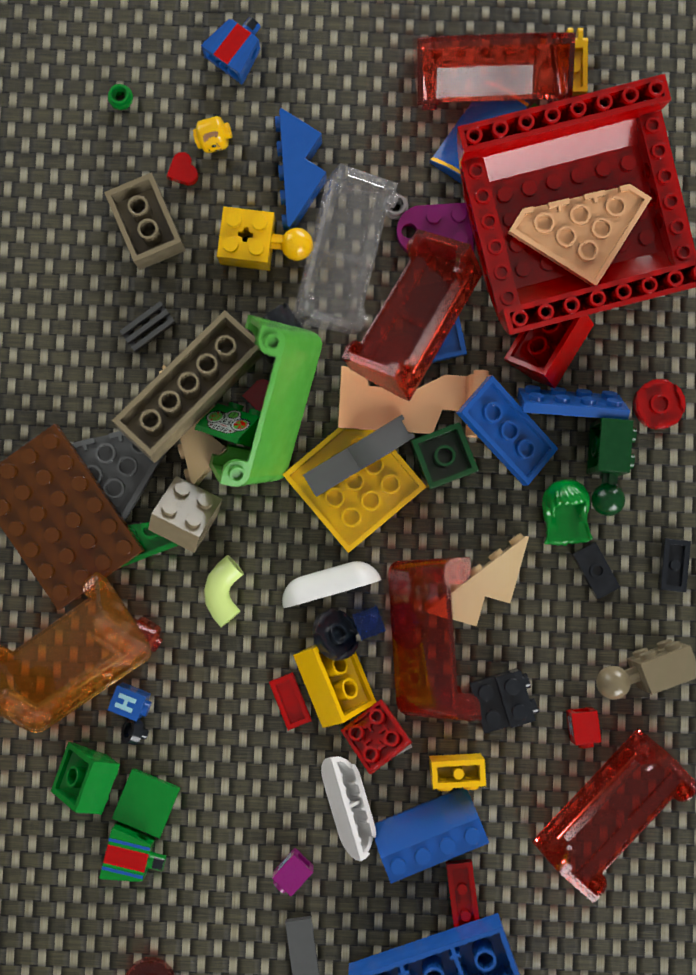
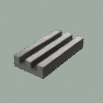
M159 301L119 332L124 336L131 348L138 352L176 324V322ZM159 311H161L160 314H158L156 317H154L152 320H150L148 323H146L144 326H142L141 328H139L137 331H135L133 334H131V335L129 336V333H131V332H132L133 330H135L137 327H139L140 325H142L144 322H146L148 319H150V318H151L152 316H154L156 313H158ZM165 317L167 318L166 322H164L162 325H160L158 328H156L154 331H152L150 334H148L135 344V339H137L139 336L147 332L149 329H151L154 325L163 320Z

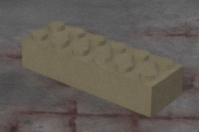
M224 310L112 420L113 423L153 463H156L263 356V352L254 344L255 337Z

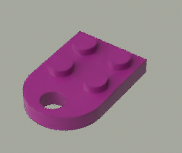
M465 203L414 206L405 211L398 221L396 230L397 241L400 247L411 256L424 258L472 255L474 252L473 233ZM405 227H412L415 229L416 235L413 238H406L402 234V230Z

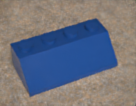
M463 788L456 789L374 823L376 828V838L374 839L390 883L489 843L469 792Z

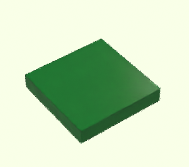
M133 768L111 819L160 839L181 787Z

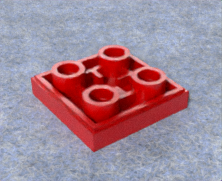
M382 699L340 730L369 774H373L413 743Z

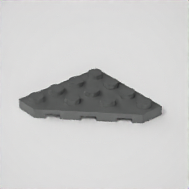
M120 431L72 444L124 521L129 517L167 454L166 452L156 463H153Z

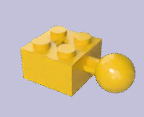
M223 206L217 258L220 265L270 271L273 249L282 250L284 255L291 260L301 261L311 254L313 240L311 235L302 228L289 229L284 235L275 234L276 219L274 212ZM251 236V238L247 239V242H243L244 237Z

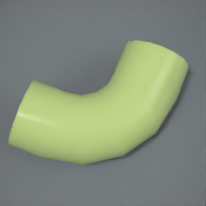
M226 555L209 573L204 588L205 604L211 616L220 627L226 625L240 613L238 607L231 600L229 591L233 583L243 576L244 573L229 555Z

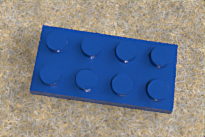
M493 375L488 376L456 412L523 486L529 485L558 450V447L527 413H523L521 406Z
M535 385L518 388L517 399L523 413L629 420L630 409L618 393L613 391H602V394L592 393V391L587 389H577L576 392H570L561 387L542 390L541 387Z

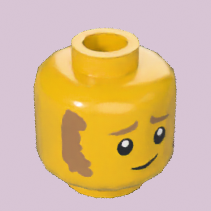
M214 116L198 121L196 128L193 129V136L198 149H202L205 153H212L228 147L229 138H232V131L228 122L224 123L219 116Z

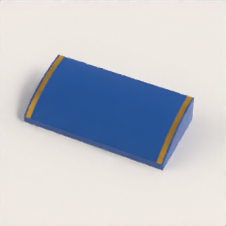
M486 82L434 154L430 163L462 185L457 149V127L528 109L530 102L499 85Z

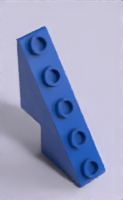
M281 108L279 110L280 116H275L276 132H281V141H277L278 157H283V165H278L279 180L284 181L285 190H280L281 206L286 205V214L282 215L283 230H289L297 227L326 183L327 175L326 171L310 162L322 144V133Z

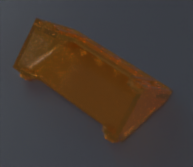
M98 571L88 577L83 583V592L89 597L14 651L0 646L1 717L29 732H42L151 657L149 641L109 580Z

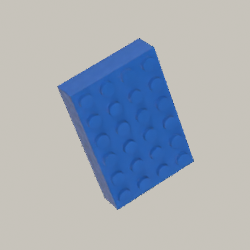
M499 913L349 963L348 975H520Z

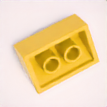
M315 644L293 655L322 728L344 723L376 703L356 652L343 661H333L326 658Z

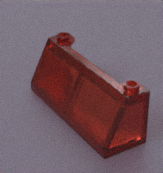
M417 229L414 236L407 243V252L410 258L408 264L361 342L357 340L352 341L345 347L344 354L342 355V359L350 370L407 401L411 400L483 274L471 244Z
M637 729L532 842L557 872L594 904L607 887V880L603 873L673 798L679 802L690 800L696 794V781L666 750L640 729Z

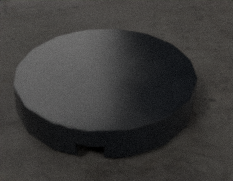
M328 609L317 616L313 623L312 632L314 642L319 651L326 658L333 661H343L355 654L359 641L356 642L358 630L352 618L345 612Z

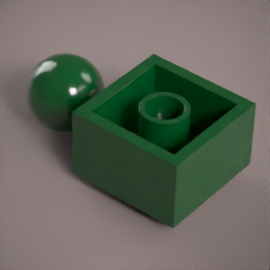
M600 418L590 424L586 474L602 475V483L593 491L591 503L595 511L604 516L618 514L625 505V495L622 489L617 486L618 476L630 473V469L634 467L635 455L631 453L632 443H635L637 430L633 427L634 420Z

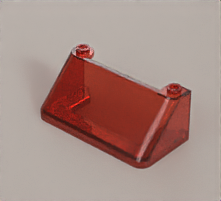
M576 32L412 37L417 105H422V110H437V105L442 103L538 99L549 100V103L571 98L573 96Z
M470 557L399 560L389 567L388 582L396 704L399 711L404 715L462 721L481 720L479 700L470 693H462L460 686L457 685L451 585L463 584L471 576Z

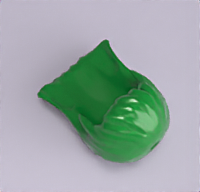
M560 480L552 483L545 490L542 498L543 517L546 525L545 545L579 544L593 539L587 520L590 496L585 486L580 482Z

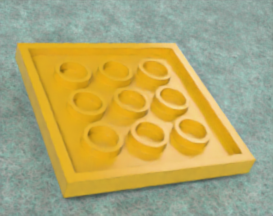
M337 428L283 474L285 479L348 553L426 488L421 479L398 452L394 450L319 496H315L303 474L373 433L374 430Z

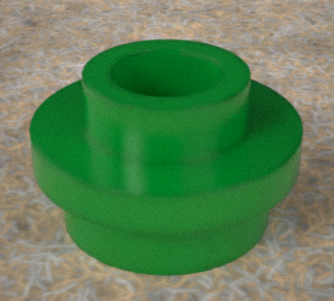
M115 84L108 92V101L113 108L125 110L133 102V93L128 86ZM121 95L125 96V98H124L123 100H121V101H118V100H117V98H118L119 96H121Z

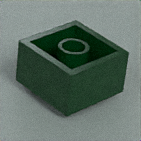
M460 422L410 442V447L428 491L479 471Z

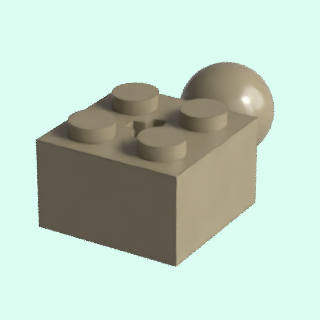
M672 639L658 642L657 647L654 649L642 648L632 652L633 656L626 658L629 669L624 670L618 666L603 668L597 675L596 686L601 695L611 700L623 698L629 692L631 684L636 683L637 688L647 693L655 694L696 679V658L690 645L680 643V641L672 642Z

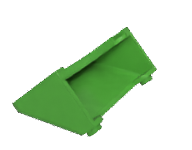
M248 315L245 328L254 334V344L263 353L274 356L276 359L252 448L227 444V448L223 453L219 455L212 453L209 467L220 484L244 486L278 481L284 477L283 474L289 468L322 349V341L318 334L307 329Z

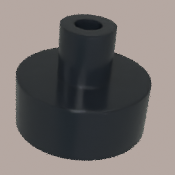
M127 719L122 727L121 740L125 744L136 745L140 739L145 740L148 737V729H144L141 719L138 721Z

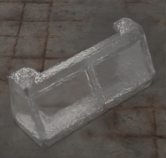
M339 164L328 176L312 236V252L306 260L293 312L302 325L352 335L365 329L368 315L365 314L363 306L386 212L390 207L394 208L397 203L398 193H396L398 183L343 164Z

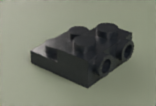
M515 668L469 682L484 734L536 721L534 714L539 712L535 699H529L527 689L531 688L527 673L522 674L520 669Z

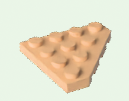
M627 184L619 188L588 193L576 198H567L537 207L523 208L508 234L587 284L595 286L600 282L652 197L633 185Z

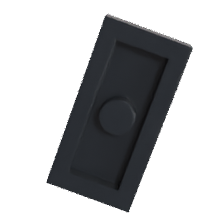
M662 538L658 580L659 590L687 592L691 541Z

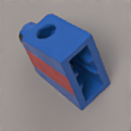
M248 17L242 26L233 19H228L201 45L204 58L240 84H243L260 52L259 39L255 36L261 28L260 24L252 17Z

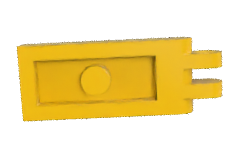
M567 28L566 37H562L560 96H579L588 92V38H583V28H577L576 37H573V28Z

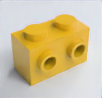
M481 753L429 756L430 782L433 789L438 791H451L453 788L476 790L481 786H486L485 759Z

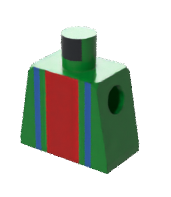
M117 822L111 829L99 879L141 882L147 875L148 868L163 871L167 855L153 852L154 837Z

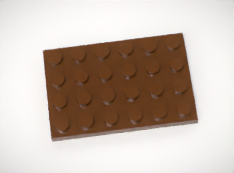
M53 424L0 462V527L57 610L66 607L145 551L58 424Z

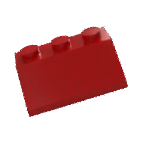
M589 315L520 332L505 355L504 360L531 379L556 388L594 324Z

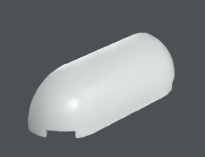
M353 561L294 579L285 588L282 605L283 608L299 605L381 580V577L374 567L365 562Z
M334 756L326 758L322 762L321 774L339 838L352 858L357 861H363L370 854L368 851L371 848L373 838H376V828L359 770L355 764H351V762L343 757Z

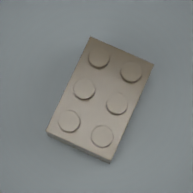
M152 172L104 192L131 257L139 270L186 251Z

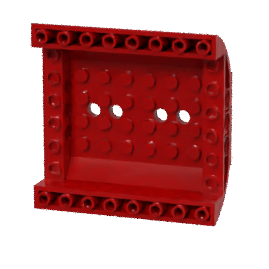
M665 74L457 127V149L463 197L487 293H489L496 315L508 335L696 288V250L662 114V109L671 101ZM627 184L633 185L652 197L600 282L595 286L587 284L508 234L523 208L537 207L549 202L576 198L601 190L606 191L619 188Z

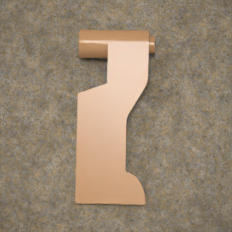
M341 366L337 428L376 431L400 415H403L404 420L402 422L409 433L430 434L434 432L442 410L458 411L482 382L492 375H489L488 370H474L473 374L468 376L443 375L413 390L369 386L367 378L361 372L351 367ZM466 424L465 436L479 438Z

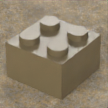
M176 476L151 513L148 530L195 553L218 515L222 498Z

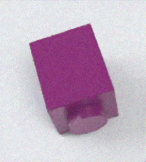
M294 848L274 869L272 875L273 884L280 892H287L292 896L313 874L314 865L300 851Z

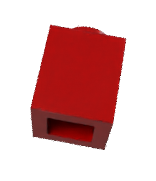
M585 707L566 710L570 741L574 745L585 749L594 747V743L602 742L598 711L596 709Z

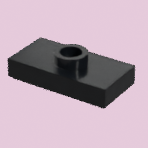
M596 542L572 553L576 564L596 599H600L620 588Z

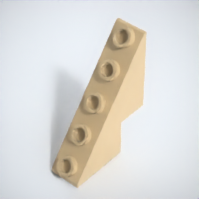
M215 405L180 438L181 444H178L180 457L185 459L187 469H184L186 481L196 486L202 482L211 470L209 463L212 453L219 455L226 450V447L211 435L195 430L196 424Z
M521 533L514 536L508 541L509 547L504 551L501 548L494 551L488 556L490 559L488 563L484 566L478 564L467 572L469 577L463 582L458 579L447 587L449 592L442 598L439 595L432 598L427 603V612L477 626L485 596L511 603L529 537L523 536Z

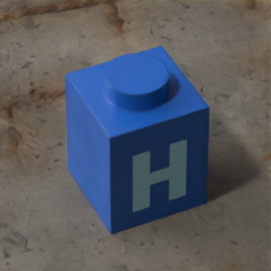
M122 682L117 685L107 710L133 721H138L142 718V715L146 717L150 710L152 702L148 700L151 693Z

